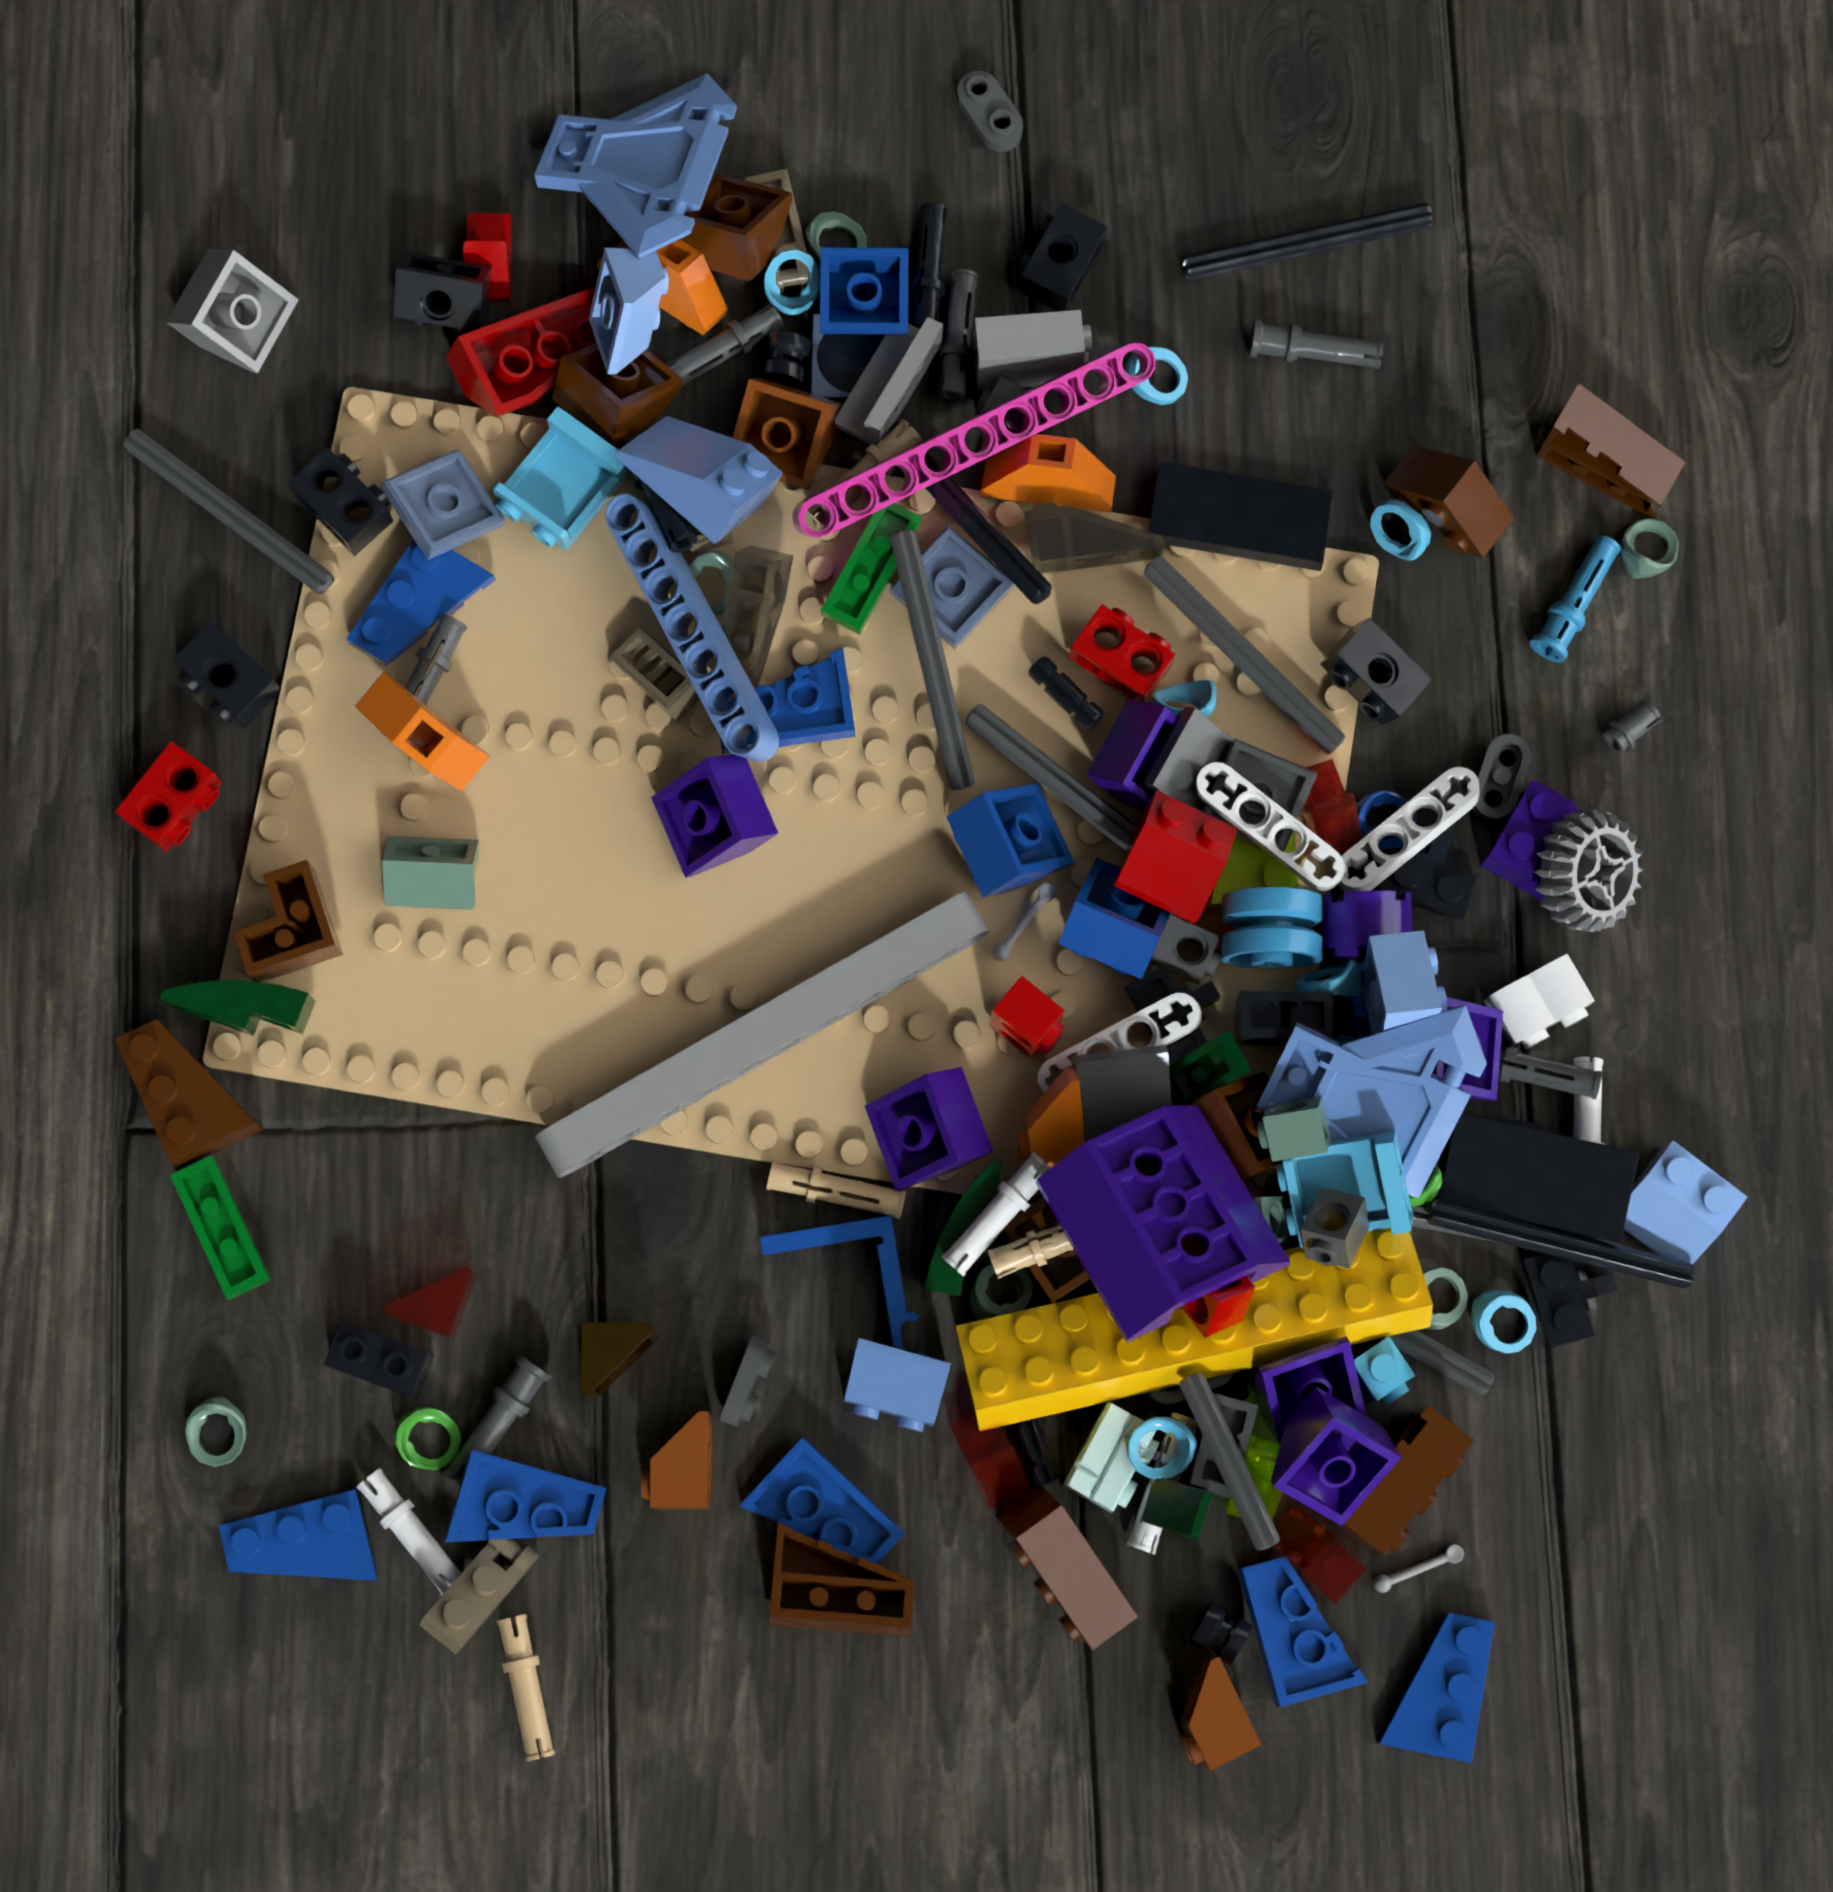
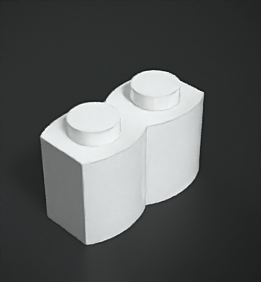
M1565 954L1488 996L1484 1002L1487 1007L1503 1010L1502 1033L1508 1044L1514 1047L1522 1043L1525 1049H1529L1550 1037L1546 1031L1547 1028L1559 1022H1562L1564 1028H1567L1589 1016L1585 1008L1595 1000L1569 955Z

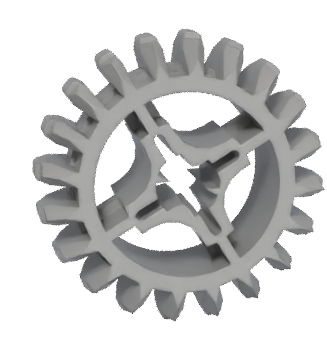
M1585 809L1577 813L1565 814L1563 821L1552 823L1553 834L1543 837L1546 846L1545 850L1536 853L1541 859V867L1534 871V873L1541 877V883L1535 890L1544 895L1541 906L1550 910L1551 919L1560 922L1562 926H1566L1568 929L1594 932L1595 930L1601 931L1602 928L1614 927L1616 920L1626 918V907L1636 904L1633 897L1634 890L1642 888L1637 882L1638 873L1645 869L1638 866L1637 859L1642 855L1643 851L1634 847L1637 835L1629 832V823L1622 822L1617 818V815H1611L1609 812Z

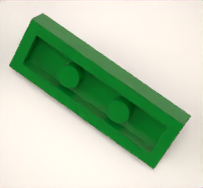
M896 503L875 512L821 608V615L860 635L897 568L891 537L893 534L904 530H914L916 533L922 523V516Z
M210 1155L171 1174L172 1182L226 1299L231 1300L271 1281L216 1158Z

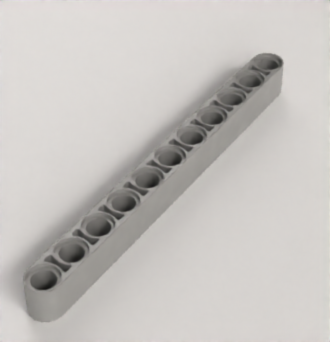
M960 893L555 1122L538 1133L535 1139L558 1178L566 1176L985 937L990 930L968 893Z

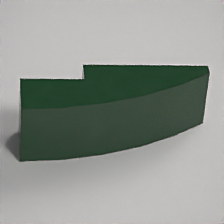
M241 980L191 983L165 989L160 996V999L169 1007L253 1037L260 1020L303 1035L316 1002L307 992L277 984Z
M993 1159L972 1181L955 1205L942 1229L933 1252L924 1290L961 1296L964 1276L941 1256L950 1249L997 1195L1002 1160Z

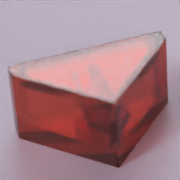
M468 1266L383 1306L386 1315L394 1320L454 1340L476 1282V1277Z

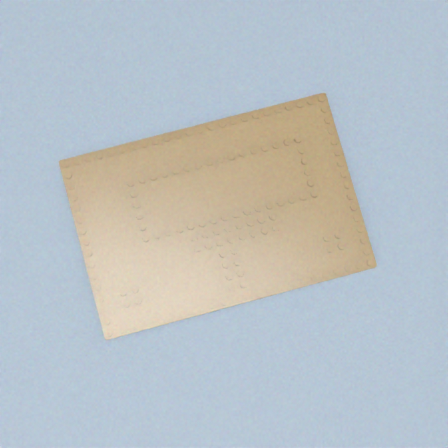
M349 387L343 392L331 451L337 457L342 453L347 455L361 472L357 477L367 487L374 483L383 492L381 488L385 480L460 449L494 503L497 504L498 502L492 488L497 482L503 485L549 430L547 419L514 413L494 417L483 408ZM822 464L810 490L778 481L762 508L731 531L733 542L712 549L726 553L736 563L741 576V588L732 607L721 615H715L754 689L764 684L767 686L791 676L792 671L805 665L808 667L828 659L829 654L843 648L856 737L778 747L776 753L764 762H755L747 759L778 834L746 855L695 876L685 878L651 797L705 758L722 756L720 736L701 700L680 720L675 721L609 658V655L637 627L642 626L678 659L605 519L608 503L619 494H629L648 503L642 489L639 490L632 480V471L567 552L556 544L552 548L545 546L531 533L533 528L521 519L515 523L504 515L505 522L501 528L452 549L492 573L496 579L484 590L481 588L464 601V606L452 615L448 614V616L465 624L467 629L461 636L449 660L452 663L449 672L442 673L427 703L428 707L490 755L489 759L462 791L427 771L393 744L386 736L381 734L380 730L355 707L383 671L405 687L419 661V658L416 656L419 649L427 646L438 625L436 623L431 627L427 635L387 666L382 665L349 645L346 640L414 538L392 504H390L387 508L393 522L354 557L317 519L309 557L331 572L334 582L322 595L317 594L304 583L302 586L219 980L253 981L246 974L233 931L277 917L263 874L304 860H308L316 871L343 955L263 982L307 992L314 998L316 1002L303 1035L262 1020L258 1024L254 1037L210 1022L203 1062L211 1069L550 1126L960 893L967 892L990 930L981 940L631 1140L767 1163L776 1161L780 1164L813 1170V1167L822 1168V1172L893 1184L864 1106L925 1074L962 1067L993 1153L963 1168L911 1187L963 1195L972 1181L993 1159L1003 1161L999 1185L1002 1181L1007 1184L1027 1161L1020 1160L1017 1133L1025 1132L1024 1116L1044 1094L1038 1082V1072L1042 1064L1059 1053L1137 1013L1124 987L1139 978L1121 974L1107 964L1090 957L1079 956L1069 948L1058 944L1075 900L1096 857L1120 867L1125 850L969 728L965 723L968 714L976 705L983 704L1135 824L1141 812L1111 797L1086 775L1128 698L1069 659L1072 644L1101 604L1110 610L1113 607L1119 608L1131 616L1135 622L1134 626L1147 635L1153 632L1163 637L1171 645L1170 650L1176 654L1171 668L1146 702L1152 703L1153 694L1157 690L1198 680H1213L1216 685L1217 698L1214 711L1211 716L1207 717L1233 740L1234 738L1318 773L1298 821L1337 851L1359 702L1346 690L1335 686L1329 679L1328 672L1320 663L1351 627L1369 617L1371 618L1379 561L1373 555L1325 547L1321 571L1147 542L1150 518L1114 512L1108 513L980 497V490L960 487L1052 585L1051 595L1036 605L1031 603L1014 584V587L956 649L952 648L941 638L975 780L974 784L969 788L951 790L908 610L889 593V588L899 578L898 568H896L860 635L821 615V608L873 514L827 536L818 538L807 537L797 531L792 520L793 510L801 500L837 483L851 469ZM885 475V483L889 489L898 491L902 488L905 478ZM325 478L323 490L328 491L335 488L339 478ZM925 488L895 502L922 516V523L916 532L921 554L949 525L997 566ZM865 494L850 509L853 511L859 510L865 503ZM358 507L350 513L348 519L361 521L367 517L370 509ZM637 510L632 514L630 518V525L636 519ZM806 510L804 518L808 527L813 530L821 528L820 523L818 524ZM692 528L695 533L700 532L697 528ZM656 546L649 554V562L656 554ZM689 550L681 552L687 565L696 557H691ZM1157 556H1162L1345 735L1343 743L1330 754L1325 753L1145 577L1144 569L1149 562ZM704 566L702 572L696 576L695 580L709 606H714L724 599L726 581L722 576L721 569L714 566ZM676 583L670 587L668 598L674 594ZM693 619V621L689 624L688 635H690L695 628V619ZM1107 632L1099 633L1094 637L1096 643L1103 648H1112L1118 644L1115 636ZM444 643L440 645L425 675L429 674ZM646 645L629 663L633 666L650 648ZM715 656L708 662V673L715 665ZM1048 657L1058 667L1056 671L1059 674L1062 672L1066 674L1088 696L1087 702L1091 703L1093 701L1103 710L1104 716L1094 728L1088 731L1084 730L1074 720L1076 717L1074 713L1069 715L1044 691L1046 686L1043 683L1039 686L1028 675L1030 667L1039 658ZM1138 657L1131 661L1133 668L1140 673H1149L1155 669L1153 663L1145 657ZM658 658L642 675L646 677L662 660ZM672 670L656 687L659 689L675 672ZM422 684L419 685L414 694L416 697L423 686ZM735 692L729 697L728 701L736 697ZM1173 701L1165 702L1169 706L1179 709H1185V707L1196 708L1192 704ZM1038 783L1075 863L1014 891L983 898L972 878L971 870L960 846L954 839L953 831L946 816L981 793ZM1294 831L1295 850L1300 847L1301 840L1297 832ZM388 836L479 840V858L475 871V907L470 910L385 905L382 858ZM1309 843L1304 854L1296 860L1297 864L1302 867L1307 859L1315 865L1316 870L1313 875L1320 880L1325 875L1332 879L1331 867L1333 862L1329 859L1322 863L1315 860L1310 854L1316 847ZM1298 878L1299 889L1317 892L1319 895L1330 894L1331 889L1326 891L1316 890ZM1044 883L1052 884L1056 889L1054 899L1050 902H1045L1010 948L1011 954L1009 958L1004 961L997 960L993 955L994 947L1006 940L1038 897L1039 887ZM1210 895L1199 920L1193 925L1220 936L1215 949L1221 951V938L1234 928L1221 921V907L1208 908ZM1170 913V915H1173V916H1175V917H1177V918H1180V919H1182V920H1184V921H1186V922H1189V921H1187V920H1185V919H1183V918H1181V917H1178V916H1176V915ZM1321 921L1308 929H1312L1321 936ZM1183 942L1176 948L1177 954L1184 961L1194 962L1201 958L1199 948L1191 942ZM1220 959L1213 977L1204 974L1199 985L1172 973H1169L1176 987L1186 983L1190 991L1212 980L1221 997H1219V1001L1201 1010L1206 1019L1200 1022L1199 1028L1207 1042L1227 1031L1231 1032L1236 1042V999L1241 991L1297 992L1296 980L1306 973L1319 969L1320 963L1293 969H1251L1227 965ZM1148 964L1143 976L1158 969V967ZM1021 975L1065 1010L1061 1021L1065 1028L1061 1032V1038L1046 1056L1039 1051L1032 1060L989 1027L992 1010ZM1143 1022L1135 1023L1129 1028L1127 1038L1134 1048H1144L1152 1041ZM1099 1043L1092 1046L1088 1054L1111 1052V1049L1107 1045ZM1238 1045L1251 1069V1072L1238 1080L1265 1071L1270 1079L1285 1046ZM1078 1054L1072 1056L1070 1060L1075 1063V1056ZM1057 1066L1051 1069L1053 1077L1048 1080L1050 1086L1063 1071ZM1277 1167L1245 1183L1252 1198L1265 1197L1264 1190L1267 1177L1271 1174H1277ZM1039 1189L1029 1199L1028 1203L1030 1206L1043 1198Z

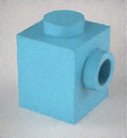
M1390 1337L1381 1340L1354 1358L1361 1393L1369 1404L1382 1398L1385 1404L1388 1405L1409 1391L1405 1382L1413 1378L1415 1374Z

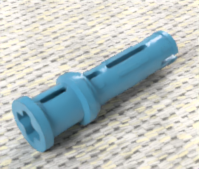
M1604 535L1595 537L1592 547L1577 570L1561 601L1551 604L1547 611L1549 618L1540 634L1534 635L1529 642L1530 647L1543 658L1558 663L1564 662L1568 656L1566 648L1575 632H1580L1586 624L1584 612L1601 585L1615 557L1621 551V546L1610 537Z

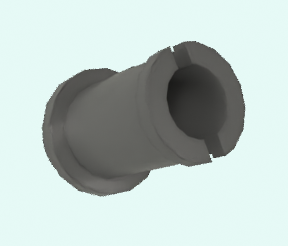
M1640 701L1634 709L1618 722L1611 721L1607 724V731L1603 733L1606 744L1616 753L1630 752L1635 747L1637 739L1654 725L1661 722L1659 718L1660 713L1649 701Z

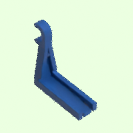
M891 1216L782 1234L775 1232L760 1237L763 1255L881 1237L882 1243L876 1246L893 1348L904 1350L900 1333L901 1325L907 1321L916 1322L920 1315L906 1312ZM919 1349L916 1352H913L915 1354L926 1356V1354Z

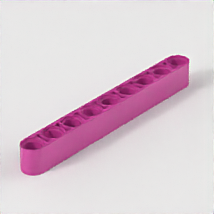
M1136 342L1118 346L804 498L797 503L793 510L792 520L794 527L799 533L807 537L820 538L836 532L1144 382L1151 377L1155 370L1156 361L1154 353L1146 345ZM1127 352L1134 353L1139 359V370L1134 376L1127 374L1123 369L1122 362ZM1089 370L1097 373L1101 381L1100 389L1095 395L1089 394L1083 385L1084 376ZM1050 389L1058 392L1062 400L1061 408L1056 414L1048 412L1043 402L1045 394ZM1011 408L1019 411L1023 420L1022 427L1017 433L1008 431L1004 424L1005 414ZM972 427L978 429L984 439L983 446L976 453L968 450L964 442L966 432ZM931 447L940 449L944 456V464L937 472L928 469L924 460L927 450ZM891 466L900 468L905 476L904 484L898 491H892L885 483V473ZM852 485L859 486L865 494V503L856 511L850 509L845 502V493ZM814 504L822 507L826 515L825 523L818 530L809 528L804 518L806 510Z

